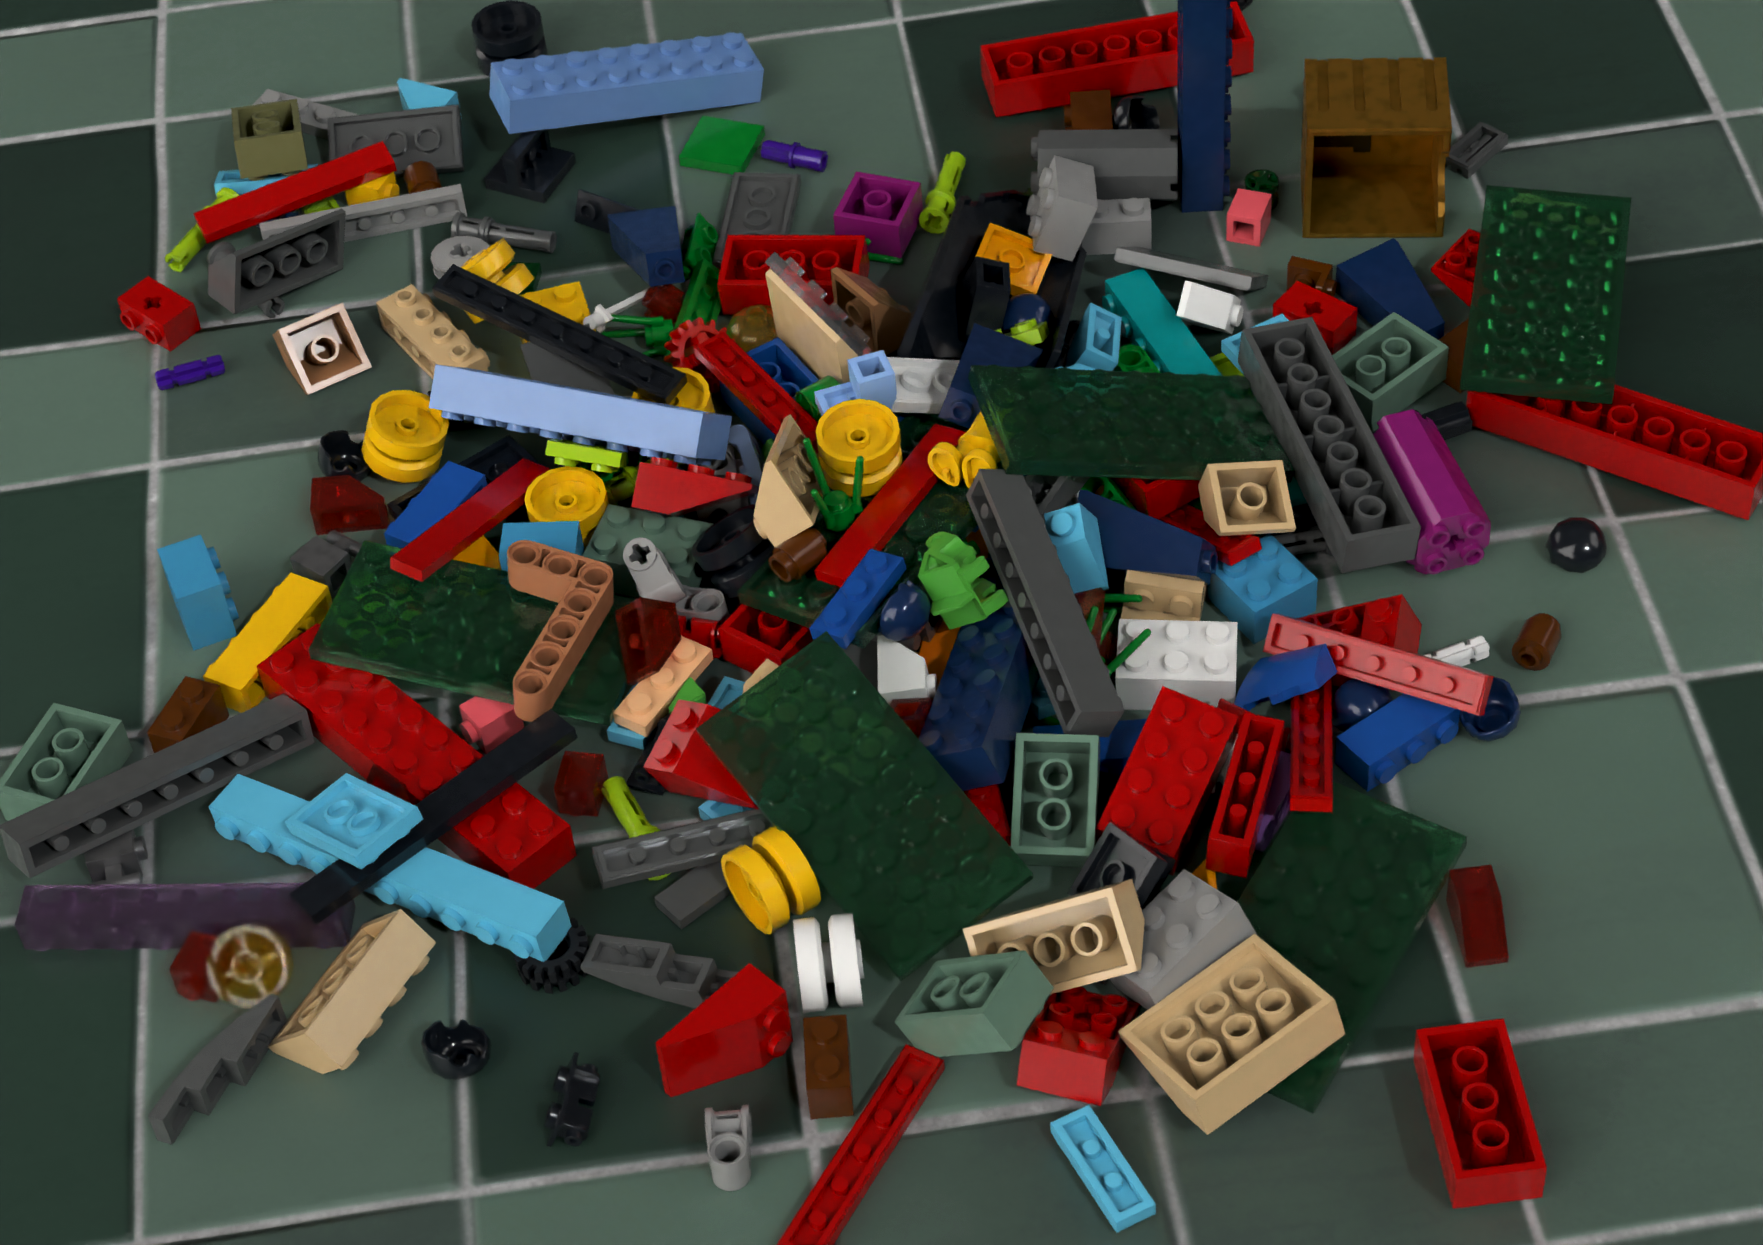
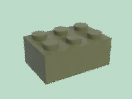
M297 99L231 108L233 138L241 179L248 178L251 181L266 179L268 175L282 173L284 176H292L308 169Z

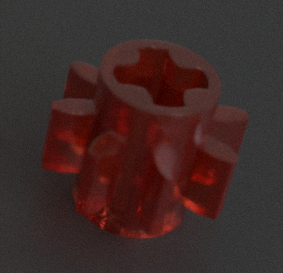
M673 284L651 286L642 300V305L648 308L644 315L646 317L663 316L664 320L672 319L674 324L677 321L683 304V300L680 298L684 295V292Z

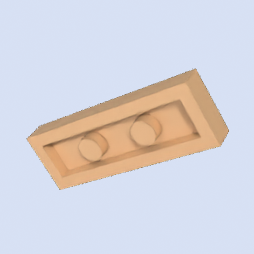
M679 635L614 710V723L647 738L656 728L659 720L667 715L670 704L685 681L690 677L696 681L714 660L712 649Z

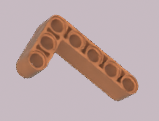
M519 540L512 543L507 550L509 584L518 591L559 603L515 674L512 682L515 714L523 721L533 722L552 709L613 606L614 579L612 568L603 562L534 541Z

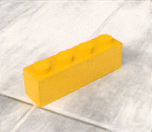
M290 572L284 581L275 587L272 595L262 607L253 613L250 621L240 633L231 639L228 647L218 659L209 665L206 673L203 675L204 681L220 685L227 708L242 713L257 706L266 696L257 665L316 623L323 627L332 616L331 609H334L328 585Z

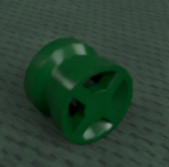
M1265 169L1254 170L1248 173L1244 180L1245 189L1272 194L1271 210L1277 207L1279 200L1277 192L1279 188L1278 176L1274 172Z

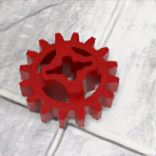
M698 317L693 321L687 320L669 333L672 339L666 342L664 347L671 351V354L664 357V361L672 363L673 367L689 368L701 374L708 382L710 393L716 394L720 392L719 379L700 360H697L694 346L723 331L726 333L727 329L723 327L720 330H716V323L713 319L705 324L702 317Z

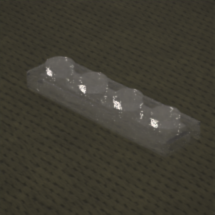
M774 252L765 261L858 356L873 353L866 345L870 338L856 324L850 328L845 323L849 316L835 302L828 306L823 301L827 293L813 279L807 284L801 278L805 271L791 257L784 261Z

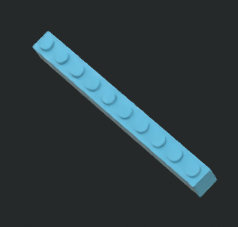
M237 774L208 806L215 821V829L221 836L228 840L236 839L246 843L260 853L266 851L281 857L282 860L290 865H301L313 870L316 874L339 859L290 833L285 821L310 801ZM427 847L365 890V892L377 896L387 904L392 905L395 903L410 909L419 917H430L440 921L451 930H462L477 936L486 944H497L507 948L518 957L524 959L530 956L545 962L572 926L563 900Z

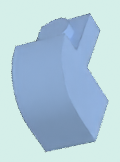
M884 350L848 359L850 382L814 391L815 403L821 416L829 408L843 401L854 399L877 401L891 409L897 395L895 373Z

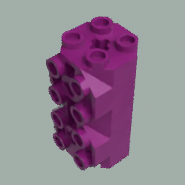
M1414 409L1383 416L1377 422L1379 429L1373 436L1421 526L1415 559L1406 560V563L1414 565L1415 570L1422 574H1438L1466 565L1477 564L1484 557V549L1489 545L1491 521L1434 421L1428 417L1426 419L1422 418L1420 413Z

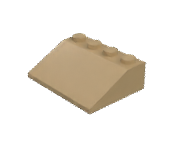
M769 269L765 276L777 337L786 344L819 380L829 375L840 384L850 382L847 360L858 357V355L784 281Z
M1256 934L1247 938L1118 1031L1121 1039L1177 1107L1207 1135L1345 1035L1335 999Z

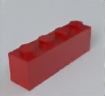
M1244 712L1208 837L1205 869L1247 878L1281 753L1284 720Z

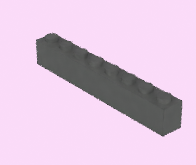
M979 469L966 497L1064 734L1109 737L1124 713L1123 703L1116 693L1110 679L1109 670L1104 665L1096 646L1095 637L1089 630L1083 616L1082 607L1077 602L1069 577L1058 558L1057 549L1052 544L1044 519L1040 515L1032 497V491L1027 485L1021 470Z
M283 693L0 825V833L8 859L25 875L32 878L229 784L237 774L246 776L312 745L315 742L307 710Z

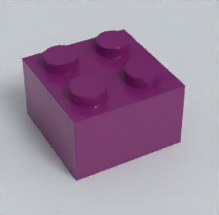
M856 171L833 214L835 235H865L866 238L871 240V243L867 245L869 253L902 258L919 224V216L923 210L921 182Z

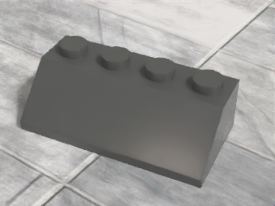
M342 208L232 252L208 266V295L233 314H236L343 269L346 211Z

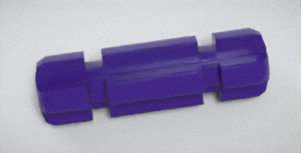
M220 355L207 357V361L202 362L200 359L174 366V370L169 371L168 368L155 372L157 386L160 390L173 388V384L178 383L181 386L206 379V376L210 374L212 377L224 374L225 366L223 359Z

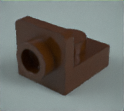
M1292 256L1287 265V290L1296 281H1300L1334 297L1337 281L1332 280L1333 265Z

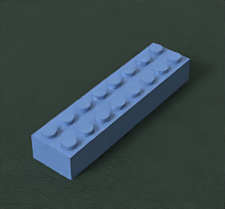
M726 33L710 37L697 36L693 39L665 40L660 43L633 44L618 48L605 47L593 51H572L568 54L539 55L534 58L506 59L501 62H492L489 96L508 133L514 134L757 103L761 101L764 68L742 33Z
M435 364L428 407L442 410V418L473 421L474 424L504 427L510 431L536 433L547 438L568 439L579 444L606 446V449L637 452L643 456L674 459L675 462L706 466H711L712 459L725 460L732 416L477 369Z

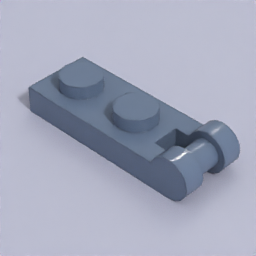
M736 424L730 428L728 441L733 447L737 448L744 465L739 467L740 473L752 477L751 484L759 487L766 461L761 445L744 425ZM758 493L750 497L751 505H756Z

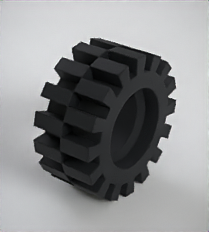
M572 917L570 919L572 926L558 945L568 949L561 957L542 962L530 956L526 959L520 958L513 953L519 976H521L522 981L526 985L531 983L533 990L539 992L543 985L545 993H553L554 986H559L560 992L567 991L566 983L570 982L575 987L580 983L578 975L584 978L587 976V973L583 972L580 966L590 946L584 927L582 925L579 926L578 920Z

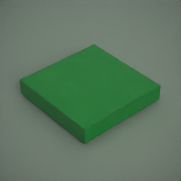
M702 115L679 155L680 166L731 175L734 172H745L765 136L764 125Z

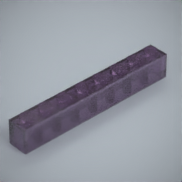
M304 883L25 885L15 927L24 948L37 951L48 949L84 951L88 949L127 950L145 948L158 950L196 948L206 950L209 948L249 949L275 947L279 949H289L292 947L329 949L332 947H345L350 941L356 906L352 899L322 922L315 925L292 903L289 895Z

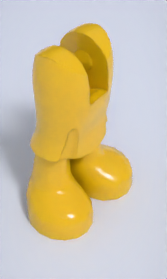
M988 403L978 413L969 430L959 438L957 448L948 442H940L931 449L928 454L930 469L948 485L958 486L963 478L967 488H970L979 469L998 468L997 463L1002 459L1004 449L1021 429L1024 418L1023 412L1019 408L1008 406L1000 414L997 404Z

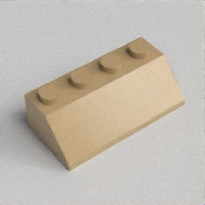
M791 414L784 418L764 463L753 514L756 530L763 539L769 538L774 547L814 525L819 509L811 496V490L817 489L823 498L803 444V439L806 436Z
M1129 879L987 919L964 928L963 932L971 956L1025 950L1054 987L1050 993L1054 994L1141 970L1145 919L1133 880Z
M402 909L362 924L268 1045V1048L273 1053L321 1074L337 1069H346L359 1055V1051L356 1048L361 1041L372 1036L382 1025L383 1019L380 1016L386 1008L392 1007L404 996L407 990L404 984L411 975H417L428 964L430 958L427 954L436 942Z

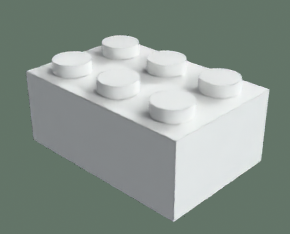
M1119 619L1117 656L1145 629L1151 630V635L1116 669V693L1122 700L1123 709L1152 710L1162 686L1214 707L1218 706L1219 699L1221 698L1233 704L1236 699L1238 622Z

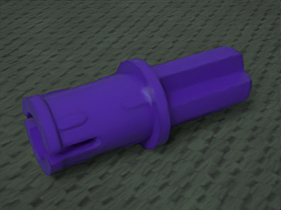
M767 140L763 142L761 147L762 158L787 163L789 168L792 169L797 166L824 172L827 166V151L806 148L798 142L790 145Z

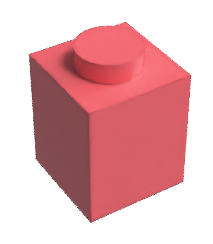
M1241 188L1237 189L1227 212L1226 241L1260 247L1271 221L1272 194Z
M499 683L459 705L463 721L459 724L463 736L470 744L475 742L485 754L491 752L525 727L523 720L515 714L513 697Z

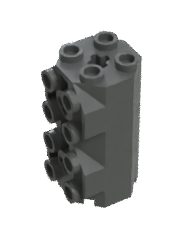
M1178 129L1039 130L1038 137H1031V158H1033V161H1038V172H1031V193L1033 192V195H1037L1040 188L1039 179L1044 167L1049 168L1054 155L1094 166L1097 199L1150 198V203L1177 201V191H1171V188H1177L1178 142H1171V140L1178 139Z

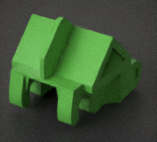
M944 531L937 532L926 541L928 550L924 553L918 577L933 601L930 612L934 616L940 614L949 630L985 620L990 614L1008 602L1009 599L1003 589L997 590L994 583L984 578H978L990 566L984 556L976 557L975 554L977 553L972 546L966 545L957 535Z

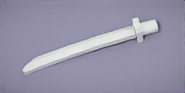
M670 284L651 286L607 309L599 304L595 307L593 314L584 318L583 325L589 323L592 330L596 328L600 333L605 330L606 324L613 320L612 314L616 315L634 306Z

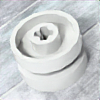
M853 913L831 915L828 920L830 942L822 943L820 924L815 917L793 919L803 1013L825 1011L828 1005L827 983H834L837 1004L842 1009L863 1006L860 979H864L860 939L855 938Z

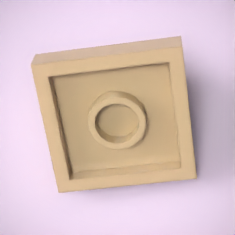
M1127 569L1124 594L1141 595L1143 599L1141 602L1123 603L1120 619L1201 621L1207 585H1204L1205 582Z

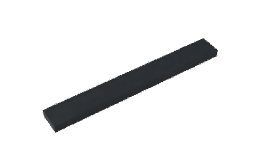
M454 264L432 287L435 297L657 403L669 405L687 383L685 373Z
M552 709L548 710L418 802L415 806L418 807L423 820L414 826L405 837L397 840L381 853L376 861L368 864L361 870L338 859L291 892L289 895L292 903L315 925L319 924L578 738L575 728Z

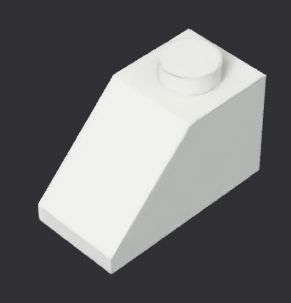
M1185 280L1176 316L1194 326L1233 334L1234 326L1238 327L1241 323L1244 309L1240 305L1241 299L1233 294Z
M883 635L877 636L878 697L885 721L928 715L932 698H934L938 688L936 674H929L925 658L896 641L887 639Z

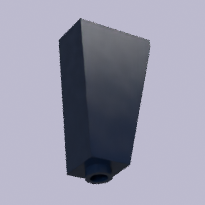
M676 206L608 214L612 249L650 287L685 282Z
M1392 238L1336 266V293L1348 304L1357 307V312L1372 326L1395 312L1438 340L1444 336L1445 322L1396 239Z
M974 323L938 417L969 429L978 413L988 403H995L1001 408L1030 383L1043 349Z
M1079 490L1077 503H1081L1098 520L1107 576L1126 577L1128 569L1205 582L1204 585H1210L1211 574H1214L1217 569L1218 555L1215 551L1216 547L1207 540L1088 490Z

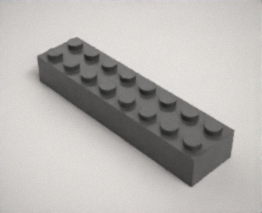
M1308 317L1242 329L1238 363L1341 573L1415 559L1421 526L1313 318Z

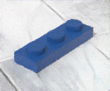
M870 549L809 628L812 639L847 649L907 569L904 558Z

